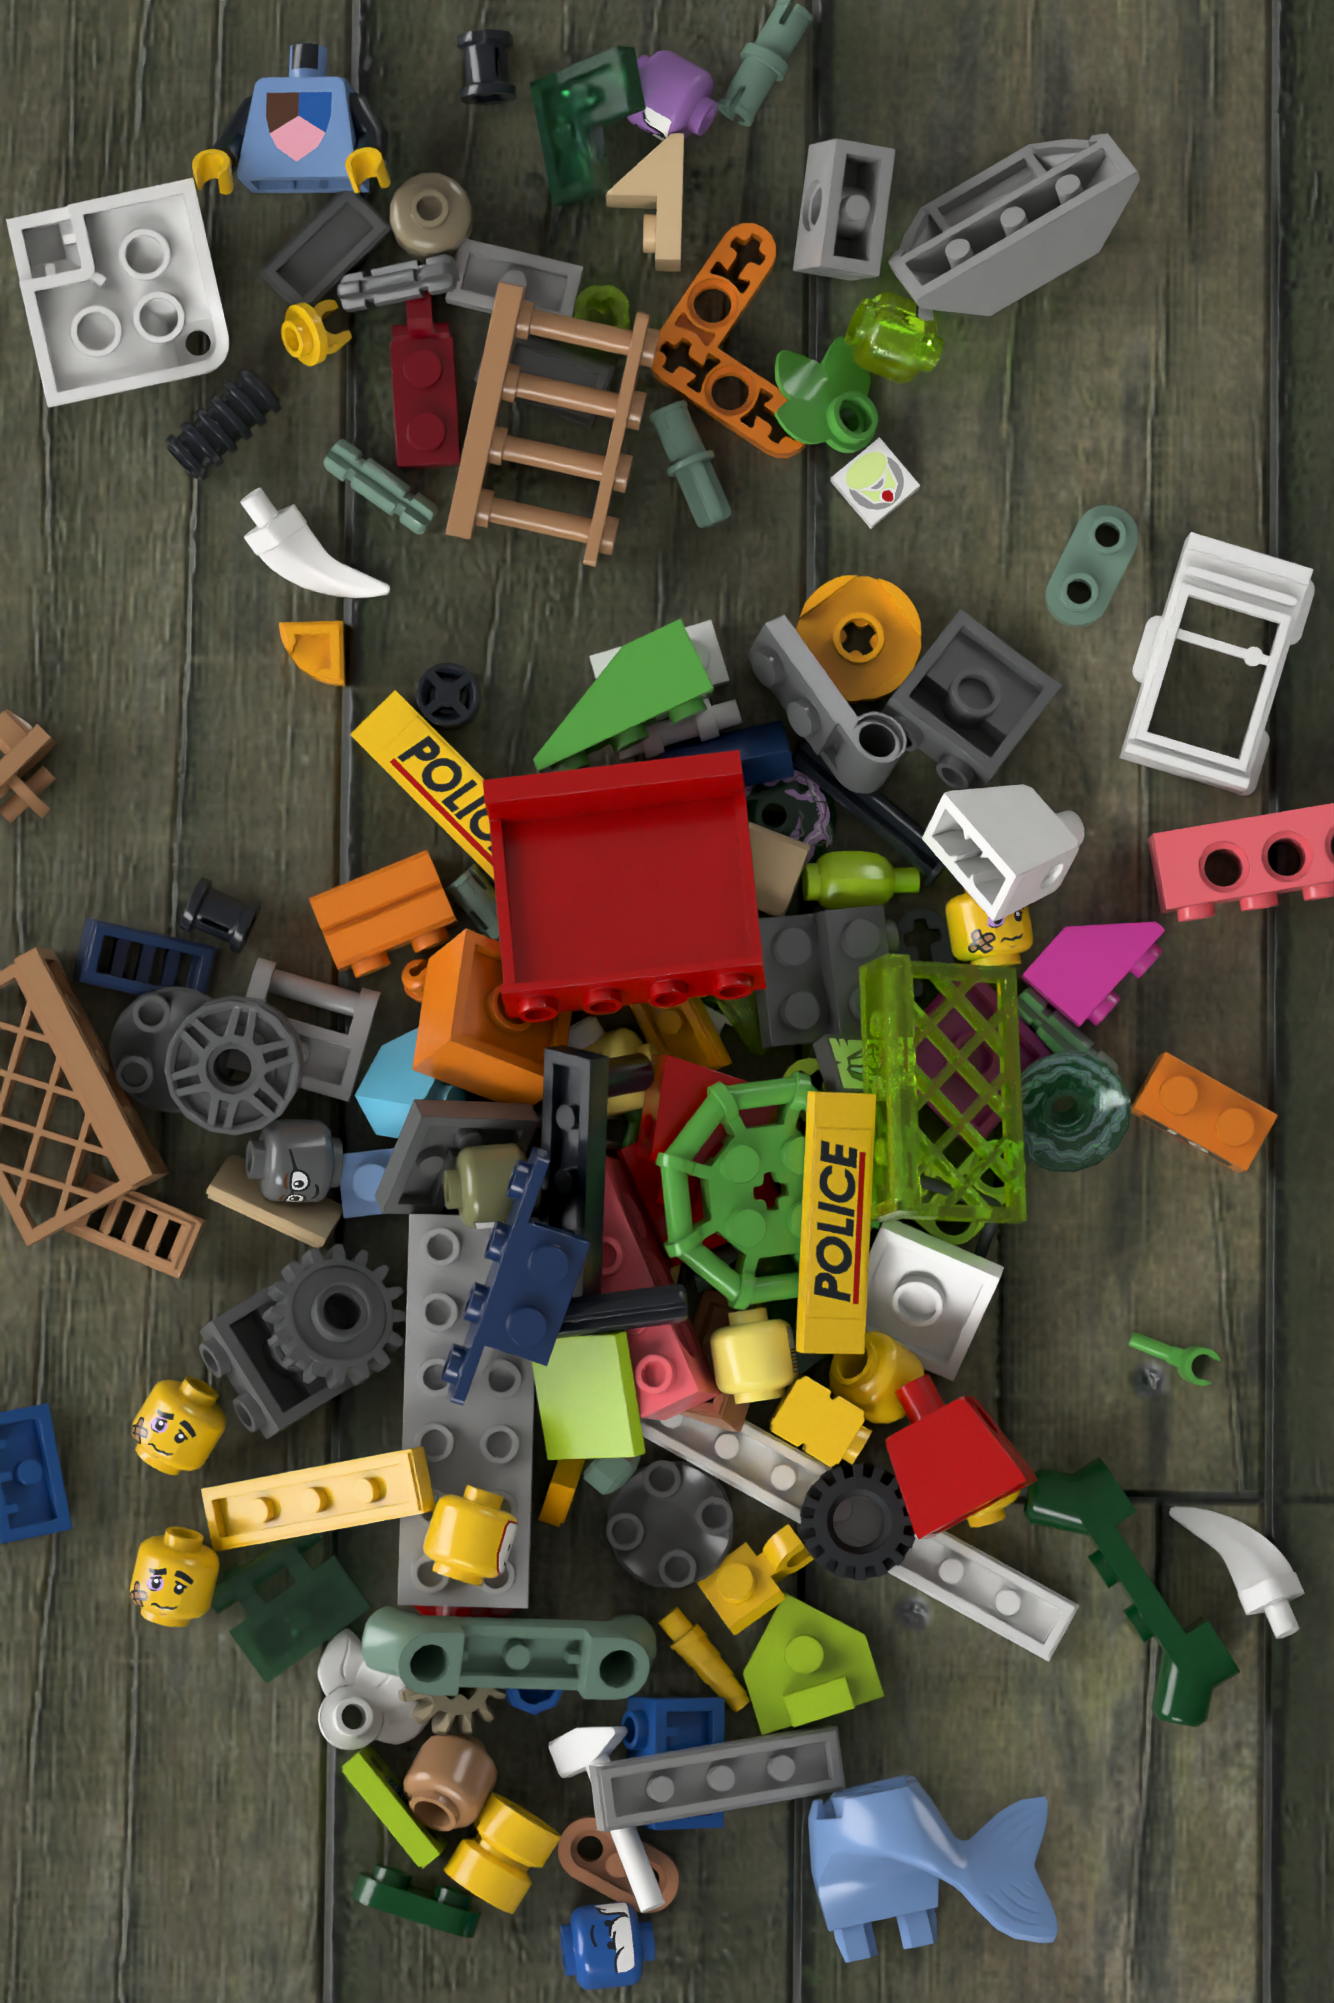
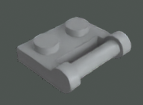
M259 957L254 967L246 997L258 998L267 1002L269 994L353 1017L348 1035L287 1018L299 1034L305 1059L299 1088L350 1103L382 992L363 987L361 993L279 970L277 969V962ZM231 1048L226 1067L251 1074L252 1066L248 1056L241 1050Z

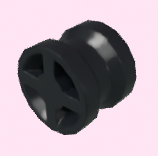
M451 662L440 663L426 670L419 679L416 689L417 704L425 720L435 728L445 731L460 730L469 725L477 716L481 705L480 689L473 674L462 665Z

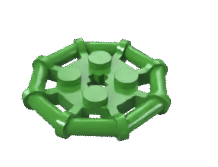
M796 1071L788 1078L724 1085L718 1081L707 1088V1098L666 1152H658L655 1165L661 1167L668 1237L663 1246L670 1258L678 1257L728 1298V1305L731 1308L741 1311L745 1310L749 1304L798 1298L805 1135L796 1129V1124L800 1111L807 1112V1091H819L811 1084L810 1076ZM780 1105L775 1123L745 1127L739 1116V1110ZM721 1122L727 1135L721 1141L724 1145L716 1156L709 1157L704 1165L691 1161ZM772 1172L774 1182L781 1184V1194L775 1198V1204L767 1208L765 1200L754 1199L753 1189L763 1185L765 1173ZM688 1175L700 1178L704 1218L692 1224ZM873 1180L870 1232L873 1228L879 1229L882 1216L877 1215ZM715 1233L733 1245L731 1247L739 1253L734 1270L702 1244L706 1237ZM789 1254L798 1272L755 1278L759 1258Z

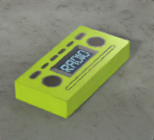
M370 1744L361 1748L342 1766L344 1775L418 1867L424 1868L443 1852L449 1844L447 1839L440 1831L426 1827L412 1815L403 1793L402 1783Z

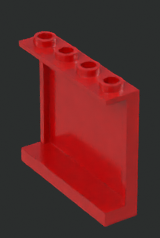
M740 750L483 780L484 802L490 825L503 973L501 995L508 1019L519 1017L526 1022H544L555 1018L558 1013L584 1010L594 1015H605L619 1011L623 1005L649 1002L656 1007H673L683 1004L690 997L714 995L719 999L734 1000L750 995L753 990L767 989Z

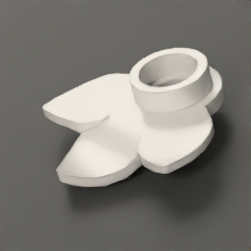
M344 1629L334 1636L327 1645L317 1670L318 1679L326 1695L318 1713L319 1727L325 1739L339 1749L357 1750L366 1747L374 1740L397 1745L415 1738L429 1722L428 1720L418 1724L410 1718L412 1710L419 1701L400 1700L398 1691L406 1687L399 1677L374 1671L366 1666L362 1656V1643L350 1629ZM347 1705L357 1707L362 1714V1723L357 1729L346 1727L342 1721V1712Z

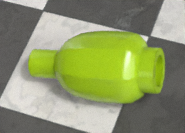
M864 851L829 852L820 856L816 863H805L801 875L802 895L804 901H817L825 910L883 905L889 901L894 893L919 892L920 873L916 867L893 868V865L885 857L877 853Z

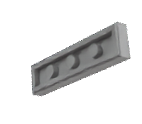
M831 1724L589 1765L597 1830L603 1832L846 1790L838 1726Z

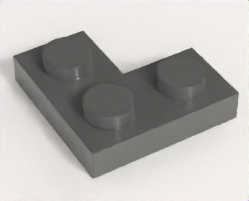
M414 1099L375 1194L381 1212L388 1214L441 1215L445 1206L444 1171L455 1170L459 1152L469 1146L515 1143L521 1146L526 1153L539 1122L532 1105L529 1103Z

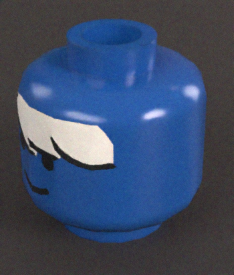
M628 1902L577 1907L572 1912L570 1924L560 1925L561 1951L565 1976H575L577 1983L584 1990L632 1986L643 1975V1962L655 1960L651 1921L639 1922L635 1908Z

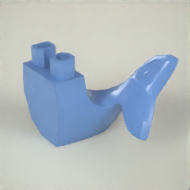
M901 1775L833 1792L824 1805L822 1799H815L808 1815L811 1873L827 1929L834 1932L836 1943L845 1962L858 1961L878 1955L871 1922L891 1917L897 1918L904 1949L936 1943L937 1918L934 1908L938 1907L939 1878L959 1890L971 1905L997 1930L1014 1939L1036 1943L1054 1942L1058 1932L1056 1914L1034 1867L1047 1823L1048 1801L1046 1797L1022 1799L997 1813L969 1840H960L954 1836L930 1796L919 1781L911 1775Z

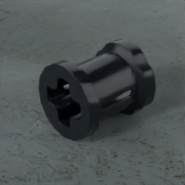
M486 29L469 31L457 36V47L464 51L466 86L460 89L461 102L471 105H495L510 102L517 98L516 86L509 83L507 49L513 46V35L509 31Z
M202 877L186 907L180 929L189 933L194 929H198L228 942L230 950L240 954L253 930L261 909V902L252 898L246 903L212 888V881Z

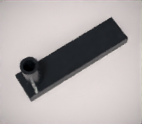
M566 1045L548 1047L544 1050L541 1149L547 1151L550 1162L541 1185L539 1222L588 1238L591 1243L572 1297L601 1294L608 1098L646 1091L651 1087L654 1080L653 1065L649 1058L642 1053L609 1058L606 1055Z

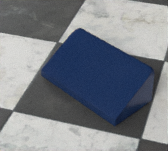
M781 720L720 733V737L701 742L700 738L665 746V752L659 753L660 759L740 750L745 787L795 776L791 750Z

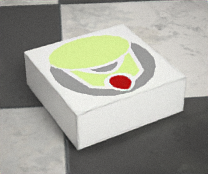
M880 437L833 475L830 480L870 529L920 488L919 483Z

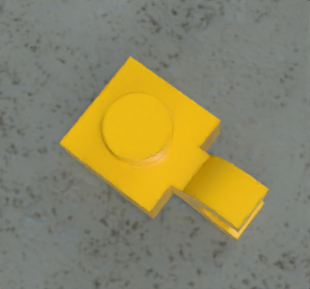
M787 1524L767 1541L763 1552L756 1556L748 1543L745 1542L727 1555L721 1565L711 1575L696 1583L735 1636L784 1601L786 1596L777 1583L789 1574L806 1566L814 1558L791 1526Z

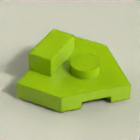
M784 1592L783 1594L786 1596V1599L776 1606L766 1629L743 1670V1676L761 1734H768L790 1726L794 1728L854 1709L856 1705L885 1697L866 1635Z

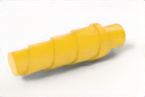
M678 1607L672 1609L659 1620L658 1624L673 1641L669 1647L675 1650L689 1667L693 1668L702 1681L708 1684L718 1697L725 1698L726 1704L734 1713L741 1710L751 1701L748 1696L749 1693L734 1677V1672L720 1657V1652L707 1638L706 1632L698 1623L692 1625Z

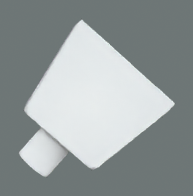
M1020 784L945 792L922 839L991 920L997 921L1051 894L1061 885L1079 850V846L1083 842L1084 826L1080 817L1075 812L1067 810L1055 814L1033 788Z

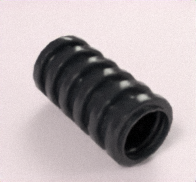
M243 367L238 371L240 379L235 384L229 380L223 385L226 392L221 397L214 394L209 398L211 406L206 411L200 407L194 412L197 419L192 424L184 421L180 425L182 433L178 437L171 434L165 439L168 445L166 448L195 479L199 478L204 481L209 477L207 469L212 464L218 468L224 463L221 456L226 451L233 454L238 450L236 442L241 437L247 441L253 436L250 429L255 424L262 427L267 423L265 415L269 411L276 414L282 409L278 396L252 369L248 370Z

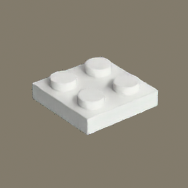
M885 1216L869 1252L865 1331H881L916 1353L924 1369L954 1381L1000 1280L1004 1267Z

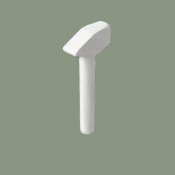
M625 1726L578 1727L549 1742L548 1748L558 1774L562 1778H570L587 1771L590 1778L589 1765L611 1762L609 1755L627 1735L628 1730ZM630 1827L610 1831L641 1913L664 1905V1898L637 1828Z

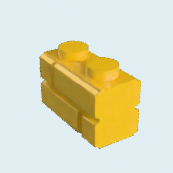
M803 1374L800 1375L786 1391V1397L781 1399L769 1419V1429L796 1447L803 1443L802 1449L806 1453L829 1467L834 1466L836 1463L839 1464L841 1459L853 1464L872 1432L862 1425L865 1421L864 1411L838 1395L830 1397V1390Z

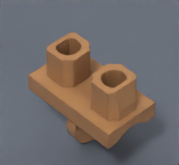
M5 709L0 714V750L5 754L0 760V800L11 790L15 793L0 807V813L12 823L29 806L37 815L43 818L51 809L40 799L39 795L56 778L42 766L26 782L22 779L58 743L38 724L32 727L25 720L10 710Z

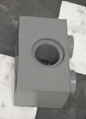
M837 138L809 145L793 271L849 281L879 276L896 149Z

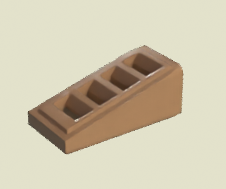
M89 1172L83 1187L100 1192L116 1182ZM133 1190L108 1205L98 1230L87 1226L90 1214L66 1227L64 1231L170 1276L184 1279L208 1220ZM79 1195L75 1205L88 1198ZM124 1201L134 1204L135 1207L120 1240L110 1234ZM147 1211L158 1214L146 1246L142 1249L133 1244ZM170 1220L181 1224V1227L166 1259L156 1254Z

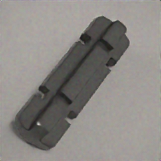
M442 254L426 258V264L422 265L420 260H413L371 269L372 276H368L364 271L344 275L340 279V284L337 285V295L345 311L357 312L371 309L370 302H374L377 307L423 298L427 290L431 295L452 292L456 289L457 282L460 281V275L454 258L451 255Z

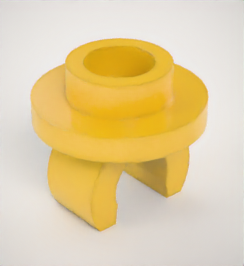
M335 300L321 301L314 308L305 302H300L290 306L286 311L285 321L281 327L282 340L289 354L298 358L304 365L314 366L322 363L326 359L327 354L337 352L352 338L349 330L342 331L339 334H331L325 330L322 319L329 317L339 308Z

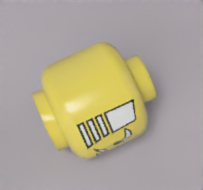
M766 1307L728 1313L730 1326L718 1328L710 1336V1348L717 1388L725 1394H734L735 1404L786 1397L785 1387L796 1381L799 1372L790 1324L781 1319L768 1320Z

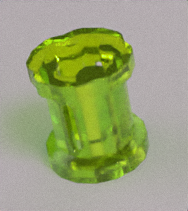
M612 285L589 286L580 293L575 301V318L591 321L590 310L592 308L603 313L611 307L614 309V327L630 330L631 324L628 300L622 291ZM588 347L589 349L594 351L605 352L603 350Z

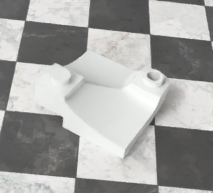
M193 178L6 219L48 408L205 375L218 369L226 360L230 348L229 334ZM194 331H202L209 336L210 348L204 355L195 356L186 348V339Z

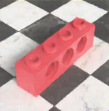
M1334 803L1153 833L1148 838L1160 913L1176 911L1178 922H1187L1216 916L1214 906L1216 904L1239 901L1241 912L1279 905L1277 894L1302 890L1304 901L1333 897L1334 856L1331 852V840L1334 836ZM1285 842L1297 850L1300 857V865L1294 875L1283 876L1273 871L1270 867L1268 851L1273 843ZM1224 853L1234 860L1237 866V877L1232 885L1226 887L1217 886L1207 878L1204 865L1210 854Z
M606 1156L601 1294L674 1285V1280L621 1160ZM689 1316L688 1320L684 1323L625 1330L641 1418L667 1420L721 1394Z

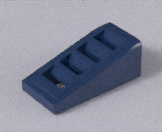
M86 918L73 972V980L143 995L157 988L174 986L181 952L192 954L185 987L206 995L217 947ZM107 935L115 937L107 974L97 972L104 937ZM131 941L141 943L133 980L122 978ZM156 947L166 949L159 986L148 984Z

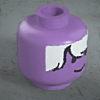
M670 50L658 51L651 57L647 55L639 57L629 70L620 91L621 100L626 102L625 113L628 120L636 127L661 141L666 139L671 133L684 134V141L692 133L702 136L713 122L718 110V102L712 100L714 82L711 74Z

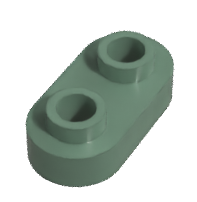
M1100 505L1088 510L1080 518L1045 591V602L1048 611L1059 623L1074 628L1085 627L1097 621L1106 610L1138 544L1137 526L1133 518L1125 510L1113 505ZM1101 526L1114 528L1118 534L1117 544L1112 547L1101 546L1095 538L1096 529ZM1074 582L1085 584L1090 590V599L1083 604L1072 602L1067 595V587Z

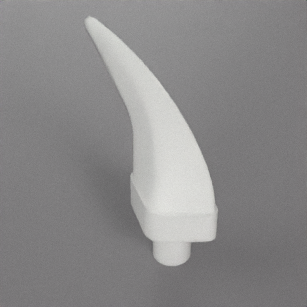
M261 487L252 491L240 501L257 525L244 536V539L254 553L259 555L280 576L303 588L337 597L370 598L390 593V586L332 558L306 524L307 521L295 504L277 511Z
M1174 1506L1170 1508L1169 1515L1213 1547L1222 1556L1236 1586L1237 1595L1246 1615L1265 1612L1276 1639L1287 1637L1300 1629L1289 1602L1305 1593L1296 1572H1293L1289 1562L1275 1545L1256 1530L1227 1515L1194 1507Z

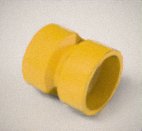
M491 1792L481 1814L473 1822L478 1834L475 1838H462L443 1871L484 1901L507 1913L514 1914L532 1885V1880L528 1874L529 1868L544 1866L559 1842L561 1834L520 1805L498 1793Z

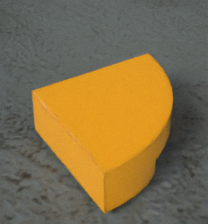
M343 621L279 623L284 647L300 670L319 682L334 686H345Z
M586 1459L558 1460L538 1519L539 1521L560 1527L561 1523L564 1524Z

